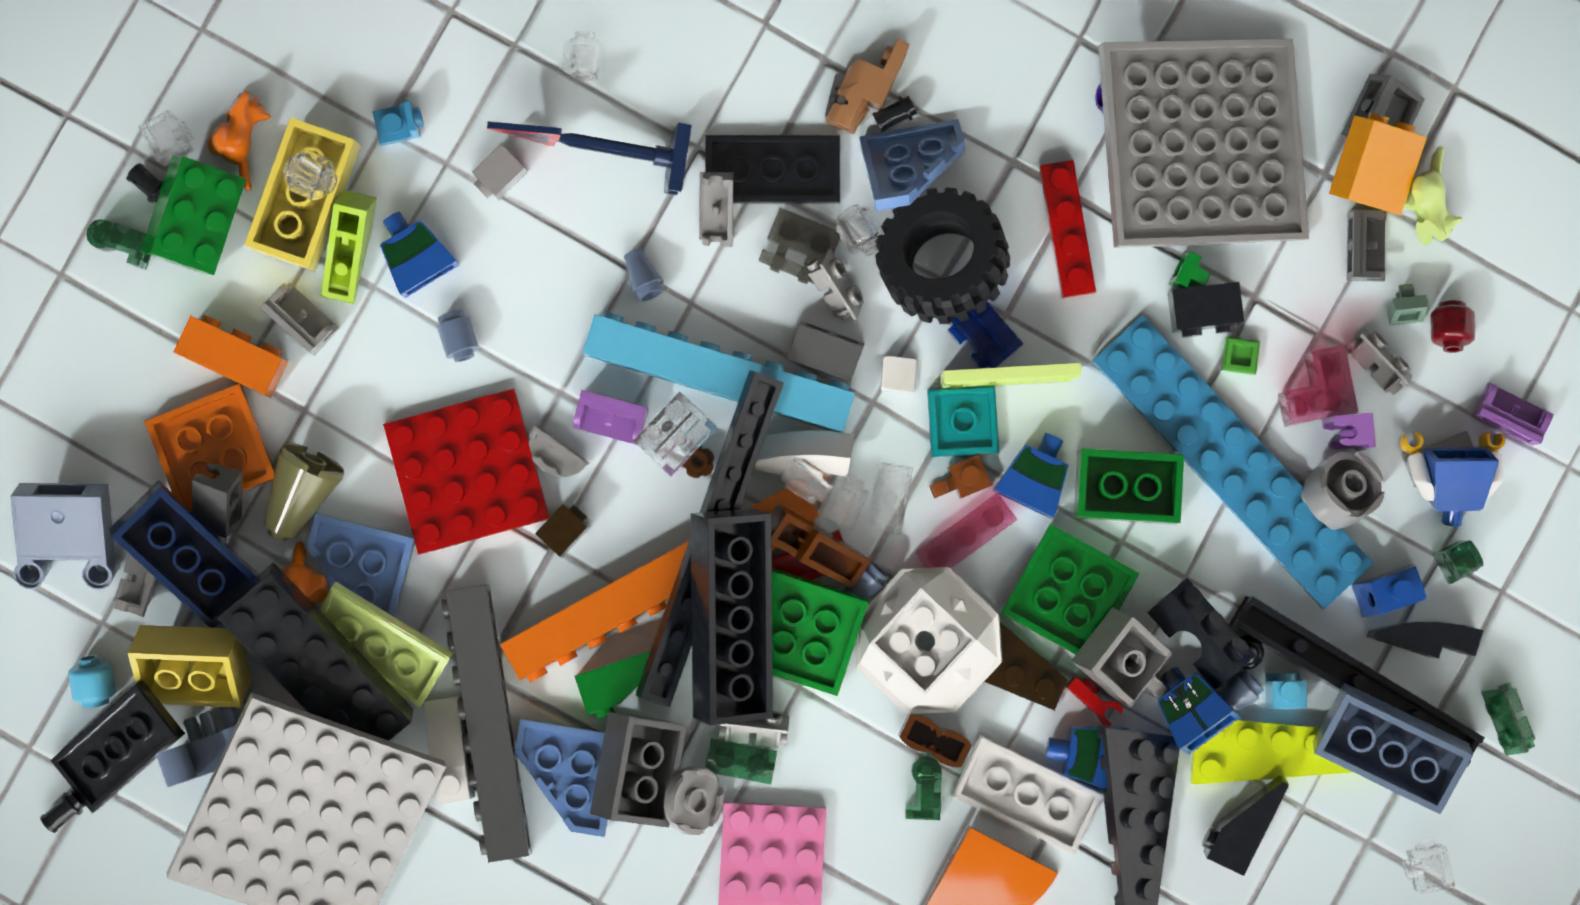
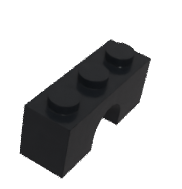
M1188 578L1147 612L1169 638L1179 631H1187L1197 637L1202 646V654L1192 665L1214 690L1229 680L1256 656L1246 642L1237 635L1223 616L1214 609Z

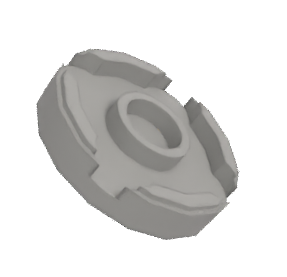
M688 766L680 770L670 780L665 792L664 810L666 819L672 828L683 834L700 835L705 832L704 830L708 826L712 827L718 821L723 810L724 790L723 787L719 786L718 780L720 779L716 773L708 768Z

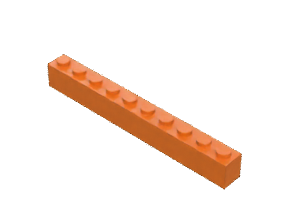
M801 480L750 507L772 513L776 505L780 504L815 525L814 520L820 517ZM689 541L501 643L500 645L518 679L522 680L527 677L532 682L547 674L548 671L545 667L555 661H558L559 665L562 666L578 657L575 650L586 644L591 650L608 640L605 635L606 633L616 628L622 633L637 625L638 623L635 618L647 612L651 617L666 609L665 601L669 600ZM771 544L772 550L777 548V546Z

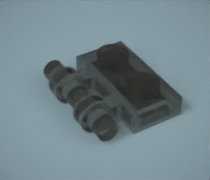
M780 207L767 237L768 241L779 245L777 251L772 253L763 249L758 261L769 265V269L779 273L781 270L798 277L797 281L806 285L808 282L813 283L807 274L808 268L806 264L815 258H818L821 262L829 248L835 253L842 232ZM790 249L807 256L804 265L785 258L788 250Z

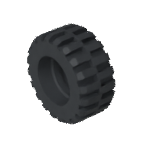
M946 187L943 193H938L937 188L927 189V195L917 197L910 205L894 208L892 210L894 217L892 219H885L881 226L885 235L880 234L877 236L876 247L879 252L875 255L876 264L891 298L897 305H901L904 312L910 316L918 314L920 321L931 323L933 318H937L939 324H950L951 318L956 317L962 322L969 319V313L976 310L980 314L986 310L985 302L988 299L995 301L1000 295L998 285L1004 286L1008 279L1006 269L1010 267L1009 246L998 217L992 213L990 206L985 201L979 200L977 202L975 195L968 191H964L962 195H959L956 188ZM958 234L973 242L974 249L970 260L959 272L952 276L931 279L917 274L913 269L914 258L918 250L924 243L935 236Z

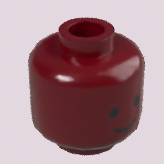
M1457 300L1444 301L1431 312V341L1435 345L1443 347L1444 352H1461L1464 350V346L1470 345L1475 340V313L1471 308L1466 307V303Z

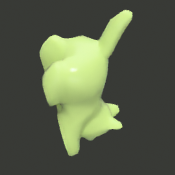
M1441 146L1437 147L1432 155L1430 170L1413 178L1403 208L1413 210L1416 213V234L1420 242L1425 246L1432 242L1433 236L1439 241L1445 240L1455 229V226L1463 221L1462 217L1452 216L1447 210L1445 200L1446 187L1441 177L1444 148Z

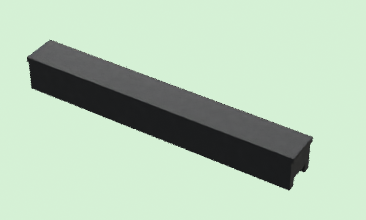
M1253 596L1244 597L1229 622L1231 627L1246 636L1256 639L1264 647L1338 692L1344 683L1355 687L1468 742L1472 753L1475 752L1479 743H1482L1485 739L1484 736Z

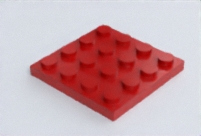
M514 388L383 424L418 555L539 523L550 518L536 464L532 460L529 438Z

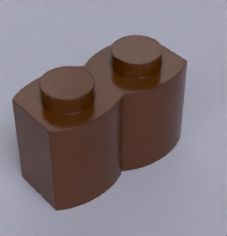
M908 714L898 733L899 738L910 748L920 752H930L939 762L951 767H962L972 746L969 740L960 733L947 728H939L931 719L920 714Z

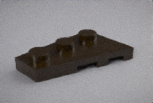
M1000 622L1003 662L985 682L1055 711L1067 678Z

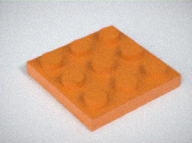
M236 384L144 421L171 492L191 511L192 480L195 475H205L211 479L219 477V475L207 471L208 464H219L232 470H236V468L243 470L242 493L274 480L275 468L242 384Z

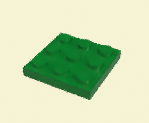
M1049 524L1000 613L1076 655L1111 608L1121 609L1140 573Z
M772 568V675L838 696L869 599Z

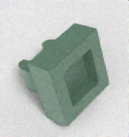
M1413 284L1399 285V293L1395 294L1396 298L1392 299L1387 313L1389 324L1398 325L1423 322L1429 308L1427 295L1415 296Z

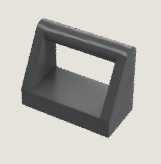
M1369 74L1341 134L1345 137L1348 136L1354 115L1367 119L1369 113L1384 116L1394 95L1409 101L1400 122L1413 126L1425 99L1391 75Z

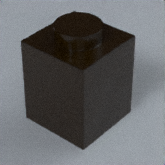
M562 504L535 534L559 557H563L590 529L584 523L588 517L576 505L573 504L568 508L565 504Z

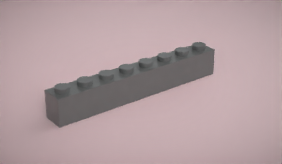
M485 584L446 591L447 598L442 599L441 603L444 618H450L452 632H447L449 651L455 652L457 666H452L453 680L455 686L461 687L462 699L457 700L460 720L466 719L468 733L463 734V745L465 753H471L473 767H468L469 782L471 788H477L478 801L473 802L476 822L482 821L484 835H479L480 852L482 856L487 855L488 863L527 857L532 854L518 761L514 753L515 742L490 585Z

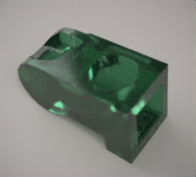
M103 219L95 220L89 225L86 236L92 246L103 252L116 250L128 254L126 263L147 270L151 256L140 252L146 233Z
M1458 540L1432 554L1448 584H1452L1484 566L1483 559L1471 540Z
M920 756L915 759L911 766V776L915 781L914 804H905V819L940 821L941 766L937 760L930 756Z

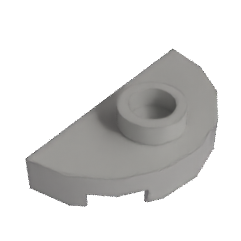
M536 424L533 425L529 434V446L533 462L542 471L555 477H570L582 472L590 464Z

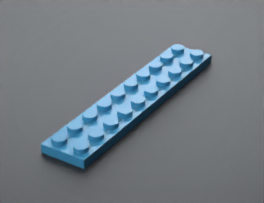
M1143 315L1092 360L1095 366L1179 455H1184L1186 464L1321 609H1325L1373 564L1370 558L1342 528L1332 530L1312 514L1308 505L1301 498L1303 486Z

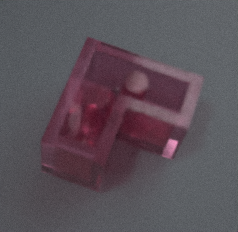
M1345 345L1314 350L1304 354L1310 386L1287 390L1277 394L1284 427L1319 421L1335 415H1348L1359 412Z

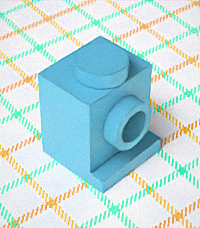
M1300 673L1265 674L1266 708H1307V681L1300 680Z

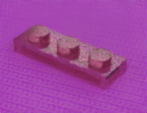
M997 492L915 552V554L926 568H953L1018 519Z

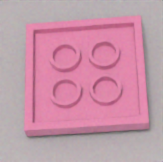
M724 802L718 905H821L826 807Z

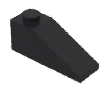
M1280 775L1220 819L1215 829L1211 827L1208 829L1202 841V846L1205 847L1203 852L1207 859L1242 876L1245 875L1289 787L1286 778Z

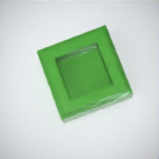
M1225 337L1221 371L1256 375L1260 341Z

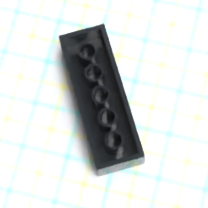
M754 508L690 513L693 718L710 726L773 718L771 513Z
M274 562L222 605L217 619L308 713L390 741L411 723L413 708Z

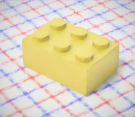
M140 625L128 651L136 683L144 680L162 704L241 708L252 680L244 646L227 628Z

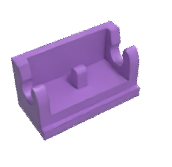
M1490 382L1487 383L1472 414L1473 417L1531 446L1542 443L1554 415Z
M581 390L573 420V428L639 446L649 410L647 407Z
M1373 413L1335 415L1322 420V429L1330 431L1335 429L1341 430L1339 435L1343 439H1340V442L1333 441L1328 443L1327 445L1330 448H1355V451H1363L1376 447Z

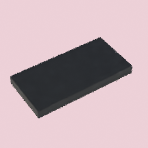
M705 135V172H734L733 204H840V135Z
M141 680L50 761L93 814L157 759L156 754L169 749L185 735V732L144 680Z

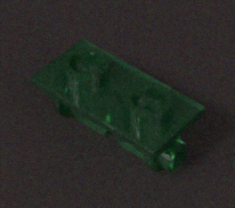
M1511 682L1499 685L1497 689L1482 691L1481 694L1485 701L1486 711L1492 719L1499 744L1503 748L1505 755L1529 752L1528 749L1535 747L1534 740L1536 737L1533 734L1527 716L1516 719L1515 716L1516 713L1524 710L1517 693V688H1512Z
M711 738L705 768L719 775L771 785L777 751Z

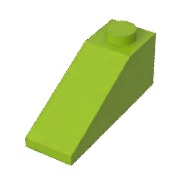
M344 190L334 202L321 289L322 297L351 304L355 302L372 232L377 197Z

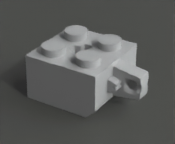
M1112 607L1071 662L1111 698L1131 708L1144 690L1157 699L1161 698L1168 691V688L1156 675L1172 653L1133 616Z

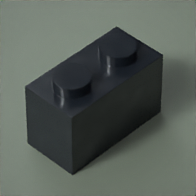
M1240 282L1172 289L1167 293L1172 333L1182 332V338L1201 336L1204 329L1215 328L1216 334L1235 332V326L1245 322Z

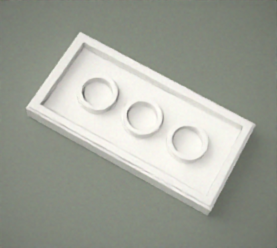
M980 734L951 796L1075 855L1103 797V793Z

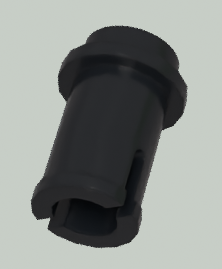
M900 96L898 97L899 101L878 112L872 113L881 132L906 119H909V121L913 120L912 116L916 115L917 111L909 96L905 98Z
M141 163L136 164L128 172L126 180L147 195L148 202L156 203L164 180L160 181Z
M73 790L70 793L64 792L61 795L62 800L40 817L41 822L50 832L56 833L75 814L81 815L83 813L82 808L86 805Z

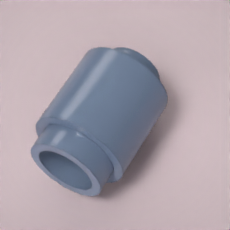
M455 310L437 318L439 322L437 330L446 357L448 359L454 358L455 362H463L475 356L474 351L478 350L479 346L470 318L465 316L463 310Z

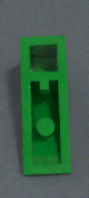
M650 651L574 676L587 715L595 713L597 719L608 716V712L616 713L615 706L621 704L638 687Z

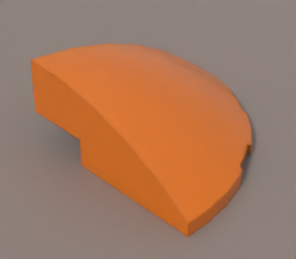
M968 826L925 905H1033L1052 885L1058 873L1002 842Z

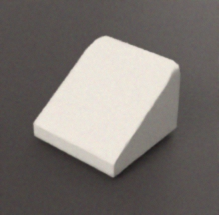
M884 355L880 391L914 393L917 359Z

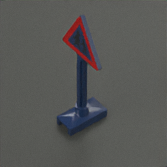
M487 122V129L548 146H554L556 142L572 148L653 162L655 166L666 167L664 193L678 195V192L682 191L692 125L678 123L673 129L670 147L656 145L653 148L576 133L561 134L562 129L556 127Z

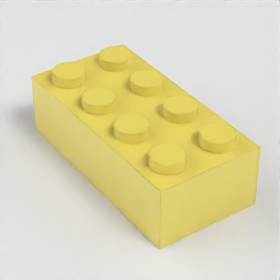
M290 117L244 245L252 251L316 272L330 233L334 202L347 186L361 147L355 139Z

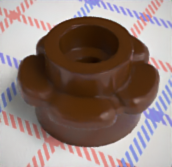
M693 445L688 448L687 453L683 454L681 463L682 467L686 468L687 475L692 478H700V476H708L713 471V461L715 458L710 449H704L701 445ZM697 458L702 461L700 465L695 464Z

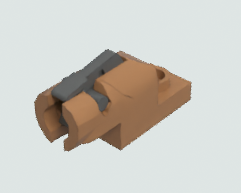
M897 39L894 47L887 46L880 61V64L885 66L884 69L858 59L847 69V72L836 74L825 112V121L835 128L855 134L857 127L870 110L867 106L877 110L883 108L908 53L910 44Z

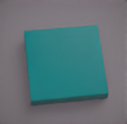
M995 386L927 390L931 457L999 454Z

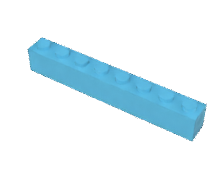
M604 311L603 316L594 315L583 350V354L587 357L735 402L739 401L749 370L756 371L784 382L774 414L834 432L843 433L855 395V393L849 391L850 385L831 380L829 385L816 381L817 375L798 370L797 375L784 372V365L766 360L765 365L752 362L753 356L735 350L732 356L719 352L721 346L710 342L701 341L700 346L687 342L688 336L677 332L669 331L668 336L656 333V327L640 321H636L635 326L622 322L623 316Z

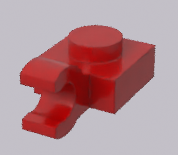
M1073 676L1065 685V688L1095 713L1100 723L1110 727L1112 724L1105 717L1106 709L1113 707L1120 714L1124 711L1122 706L1115 701H1102L1096 695L1100 691L1099 688L1085 676L1081 681Z

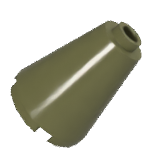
M291 442L284 443L280 449L264 525L269 529L268 534L281 541H286L287 538H295L341 482L345 474L343 473V467L320 452L316 456L307 453L308 447Z

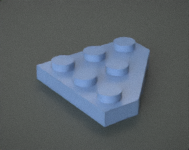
M958 119L859 137L876 211L910 205L965 151L964 137Z
M315 513L307 548L320 566L330 587L335 582H338L393 617L396 616L415 539Z
M521 718L514 752L518 759L532 775L536 784L559 813L570 832L605 837L608 819L590 814L605 732Z

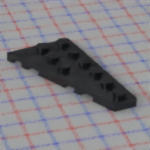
M1096 726L1097 737L1101 738L1103 742L1104 755L1100 756L1101 769L1106 771L1107 787L1103 791L1108 843L1112 844L1114 848L1115 861L1111 862L1112 875L1117 877L1118 892L1114 896L1115 905H1158L1180 749L1174 737L1170 735Z

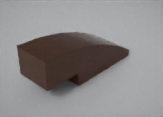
M777 504L771 513V544L796 556L800 562L854 589L871 562L868 557L780 504Z

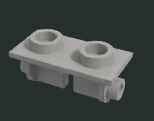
M829 248L821 262L818 258H815L806 264L808 268L807 274L819 291L828 287L831 288V291L824 293L823 298L835 317L845 320L852 316L855 320L864 304L862 292L858 286L853 285L846 274L841 259L836 258L831 248Z
M1365 328L1360 335L1363 339L1362 341L1356 337L1347 345V348L1350 350L1349 355L1365 371L1373 363L1379 366L1370 376L1386 393L1390 391L1395 395L1403 388V385L1400 383L1401 380L1407 385L1412 379V375L1409 373L1411 371L1410 366L1399 355L1394 358L1386 349L1388 346L1387 342L1376 331L1370 333Z
M129 554L123 572L132 574L131 581L120 579L116 595L113 598V601L116 602L114 608L144 617L151 601L156 578Z
M773 711V718L720 724L719 738H725V742L749 744L750 733H757L756 745L779 748V745L787 744L790 716Z

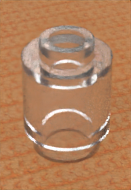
M795 456L780 477V480L786 483L785 487L811 505L816 500L822 503L833 485L828 483L831 478L830 475L806 459L799 460Z

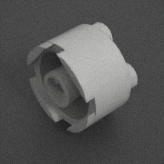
M1338 452L1314 468L1305 480L1304 488L1301 491L1303 502L1308 505L1312 514L1319 521L1326 524L1332 530L1346 528L1374 512L1384 499V491L1382 492L1381 481H1383L1382 473L1377 465L1362 453Z

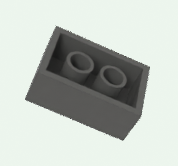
M608 712L590 814L613 821L669 828L670 823L666 819L664 810L665 792L670 780L680 769L687 725L666 720Z

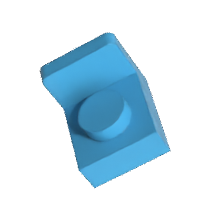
M409 99L404 100L403 105L372 111L381 146L421 137L419 127H424L420 107L414 108Z

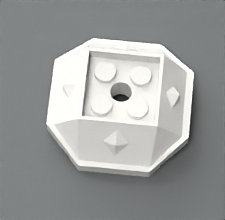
M950 567L901 569L867 606L856 639V668L904 714L957 712L1003 662L999 613ZM923 631L932 633L935 638V645L930 651H926L919 646L918 637Z

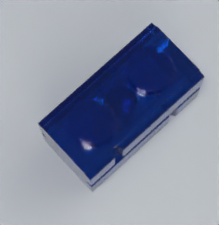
M987 301L985 302L986 310L980 314L975 310L968 314V320L962 322L959 321L958 317L951 318V323L949 324L951 327L947 329L948 333L959 345L965 342L973 351L969 357L979 369L997 368L1023 345V342Z

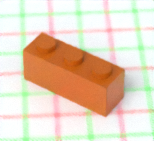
M203 314L200 320L190 315L173 353L272 398L289 362L280 357L282 350L265 342L262 348H259L249 343L252 338L250 335L235 328L229 334L219 329L221 322Z

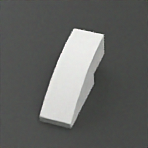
M810 430L767 435L764 438L754 470L812 480L813 471L847 477L854 434Z

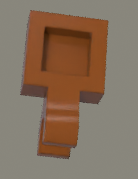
M979 454L947 467L950 477L930 485L929 488L934 498L956 490L961 499L992 486V483Z

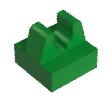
M1188 251L1182 254L1168 284L1177 289L1187 288L1189 283L1197 287L1206 286L1211 274L1198 267L1202 257Z

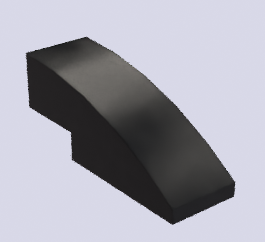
M1407 622L1368 630L1366 637L1429 658L1439 659L1442 648L1466 656H1476L1484 630L1444 622Z

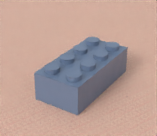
M1346 683L1341 687L1313 740L1314 754L1440 815L1473 757L1468 742Z

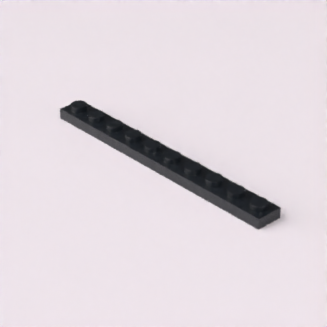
M749 370L700 512L740 509L784 382ZM691 537L635 694L640 698L668 707L671 706L692 646Z

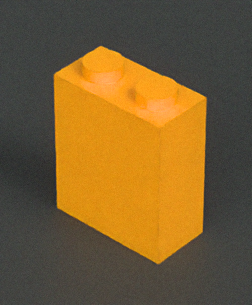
M1369 113L1368 119L1354 115L1329 194L1401 216L1427 137L1415 134L1416 127L1396 121L1394 126L1388 125L1389 118L1378 114Z

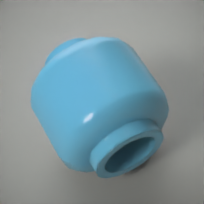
M98 655L79 658L78 664L68 671L72 699L82 703L84 708L106 705L109 703V698L116 693L112 664L99 660Z

